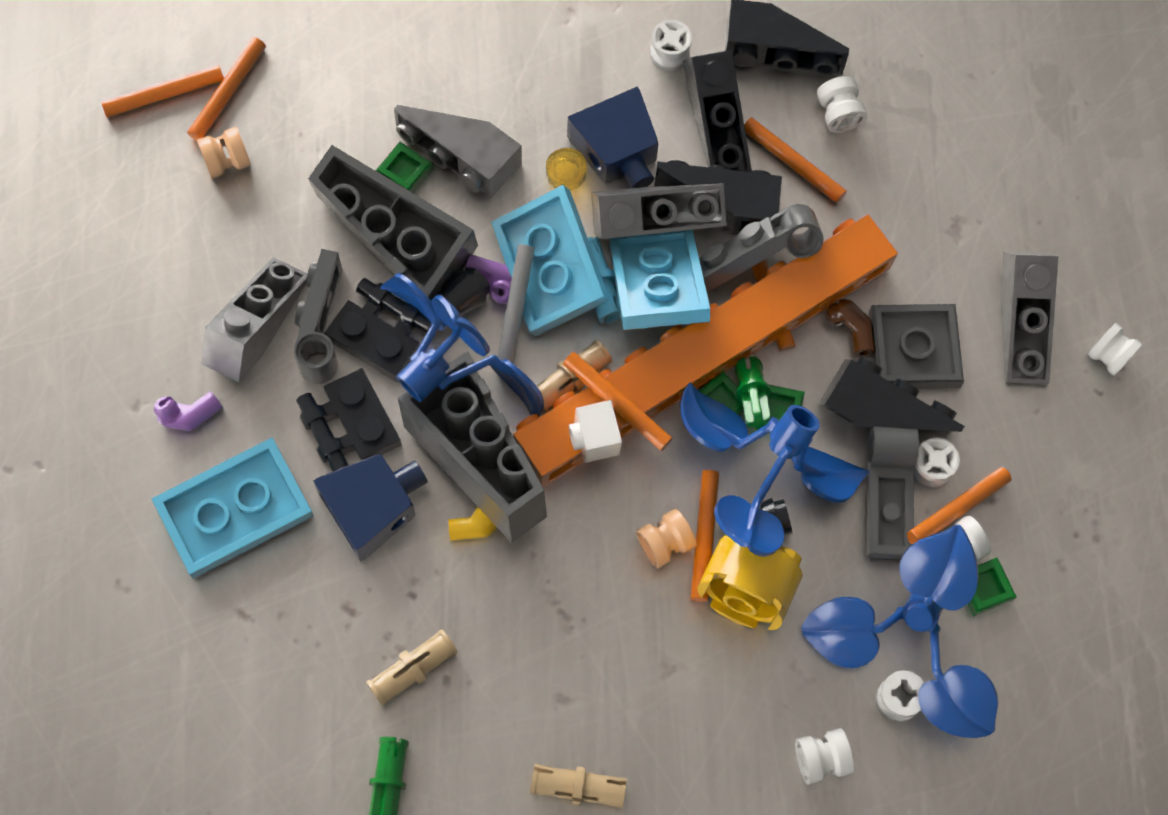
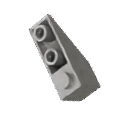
M397 105L394 108L396 131L399 136L408 144L413 146L417 144L427 151L430 159L440 168L446 169L448 167L458 174L462 183L473 192L477 193L480 191L491 199L522 165V145L491 122Z
M723 183L639 187L591 192L594 234L601 239L727 226Z
M1003 252L1000 299L1006 383L1049 384L1059 256L1039 253Z
M273 257L205 326L201 364L240 382L263 356L305 287L308 273Z

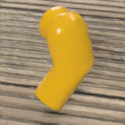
M477 507L471 517L448 519L450 541L486 538L492 535L497 528L479 507Z

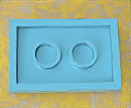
M561 185L491 222L511 277L513 275L518 245L535 247L523 310L529 333L538 336L610 301L571 191L566 186Z
M693 230L609 238V248L623 330L710 322V305Z
M273 437L151 498L192 579L314 516Z

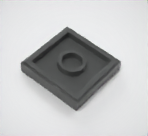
M956 304L871 306L869 315L872 321L875 346L873 358L874 363L883 369L879 376L893 384L899 378L917 389L962 387L964 376Z

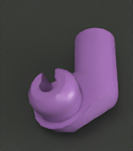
M471 254L465 269L468 267L477 269L489 283L491 298L499 304H507L512 281L507 266Z
M211 391L192 405L177 403L169 396L160 398L154 405V413L157 415V420L161 425L166 428L187 431L196 429L223 409L222 404Z

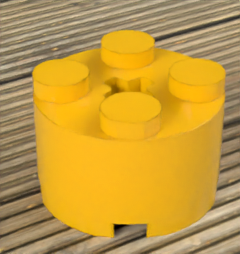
M724 536L719 540L698 585V593L702 598L706 592L713 599L710 607L735 623L756 629L758 622L770 623L768 630L778 629L784 621L802 580L803 574L799 567L802 558L796 551L787 547H780L776 553L770 556H758L750 552L747 547H742L728 536Z

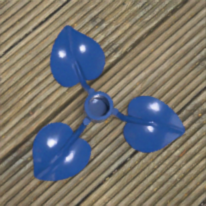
M399 273L395 274L380 287V289L396 295L419 309V312L431 322V326L419 348L409 358L411 362L396 376L398 382L412 397L422 402L437 386L443 391L450 383L484 367L491 366L496 374L524 402L530 415L538 414L540 416L542 414L544 399L541 391L524 372L507 359L501 360L496 355H491L448 376L445 372L450 366L442 356L459 337L482 357L490 352L488 343L478 329L470 321L461 317L459 311L441 295H436L431 301L415 283ZM449 326L453 330L451 335L436 351L431 348L425 353L438 329L444 331Z
M691 382L683 392L680 404L682 421L688 432L708 448L718 452L727 451L731 445L737 449H743L770 433L771 441L769 446L779 457L754 497L752 504L739 496L727 495L717 502L714 509L715 519L723 532L740 546L747 547L753 554L762 557L773 555L784 541V529L781 521L775 515L759 508L787 459H791L794 463V469L801 472L802 482L810 491L834 503H843L849 500L868 473V470L815 448L808 447L813 441L812 437L820 428V423L817 417L805 407L791 405L780 420L772 417L767 425L748 435L746 423L738 414L722 403L699 392Z
M955 525L941 533L920 539L905 551L900 561L899 573L910 595L905 606L898 607L895 613L882 623L874 624L875 612L873 607L867 601L855 597H839L829 600L816 607L806 617L801 627L803 636L828 661L844 668H857L867 665L872 661L880 648V642L876 633L886 631L900 619H904L905 623L915 631H928L930 633L932 673L936 679L925 682L919 689L918 701L923 714L934 726L954 736L979 738L989 736L995 732L998 694L990 678L981 670L968 665H955L943 674L940 665L939 632L941 628L938 625L941 613L943 609L954 611L966 606L972 600L978 586L976 555L971 541L961 525Z

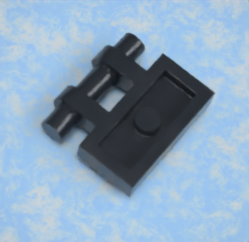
M363 278L357 285L356 292L368 299L364 307L361 308L348 300L324 334L330 338L334 345L397 382L396 376L411 362L409 358L420 346V343L409 335L415 327L427 333L431 322L413 305L408 304L386 290L380 289L383 285L382 282L375 284L367 278ZM383 308L400 318L395 327L378 318Z
M363 368L323 386L329 402L323 405H317L312 393H305L296 399L302 412L300 420L306 430L312 431L319 445L316 451L323 463L328 462L332 472L349 466L344 455L354 450L362 461L375 455H383L402 446L401 439ZM336 418H339L346 432V435L340 438L334 437L327 424Z

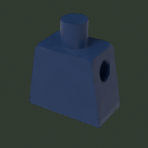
M638 86L568 116L567 137L603 182L611 183L625 176L631 188L648 187L653 183L654 176L648 166L657 160L659 144Z
M375 455L320 476L313 480L319 496L361 562L415 517L414 506L408 494L427 484L428 480L415 460L393 472L382 455Z

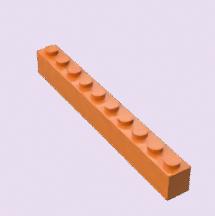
M869 214L856 222L852 218L848 219L832 232L833 236L823 242L822 247L816 254L807 258H796L788 264L785 260L780 261L768 269L764 274L765 278L752 285L751 282H746L735 289L730 295L731 299L722 305L710 304V322L692 323L684 328L681 325L674 326L661 336V342L649 350L646 347H641L624 360L625 365L613 372L610 369H605L599 374L649 418L653 419L680 402L683 392L690 382L699 390L722 371L726 373L734 368L737 361L745 357V360H747L749 356L755 355L774 343L786 332L793 331L828 309L832 303L839 302L840 299H844L890 270L898 252ZM589 387L578 394L570 391L562 395L553 403L552 410L540 417L538 414L530 415L516 426L517 431L513 433V437L517 445L519 444L542 487L584 462L582 450L574 451L568 425L574 423L576 408L604 402ZM614 410L622 438L635 430V428Z

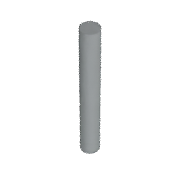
M519 244L517 248L497 356L501 360L507 359L513 364L535 247Z

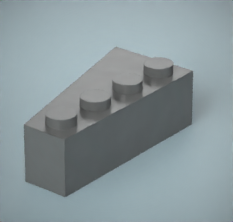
M333 145L330 146L308 178L317 197L393 275L397 273L405 275L431 301L439 294L456 271L464 268L469 256L478 247L472 228Z
M466 351L449 363L450 368L445 372L447 376L474 363L469 351ZM478 371L450 383L443 391L437 386L422 402L416 400L408 392L398 398L404 428L511 543L547 518L544 488L519 444L517 445L510 432L508 422L503 413L499 412L484 379H481Z

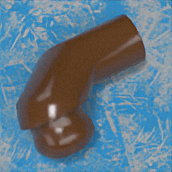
M840 299L839 303H832L827 310L828 318L834 325L840 326L845 323L851 330L854 356L868 357L875 354L871 319L852 300Z

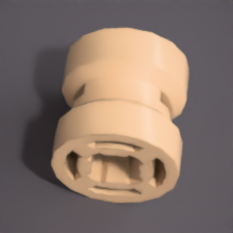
M237 126L225 130L223 135L217 138L206 136L197 139L211 179L223 176L227 169L233 167L241 170L251 166ZM226 146L230 158L226 159L222 147Z
M675 508L662 515V519L657 523V527L647 523L636 530L637 539L644 553L658 569L670 562L672 553H687L697 546L695 536L688 522Z

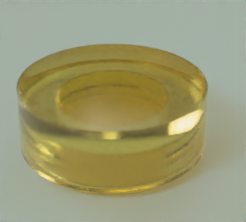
M560 148L549 155L546 161V178L554 188L564 185L571 191L584 183L587 175V162L579 151L572 148Z

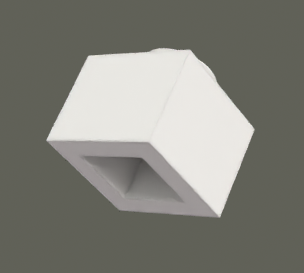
M611 400L576 408L574 423L568 425L574 451L582 450L584 462L587 463L620 455L622 440Z

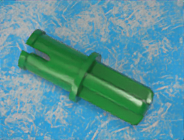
M749 356L750 369L746 367L745 357L738 360L735 365V372L739 383L736 396L738 402L743 405L746 425L748 427H756L757 431L764 425H767L772 418L768 401L771 397V388L764 380L761 360L757 357Z
M387 736L379 738L380 745L375 777L369 779V785L373 786L369 815H397L400 792L405 790L407 785L402 780L407 748L409 747L408 740L401 738L399 742H396L397 737Z

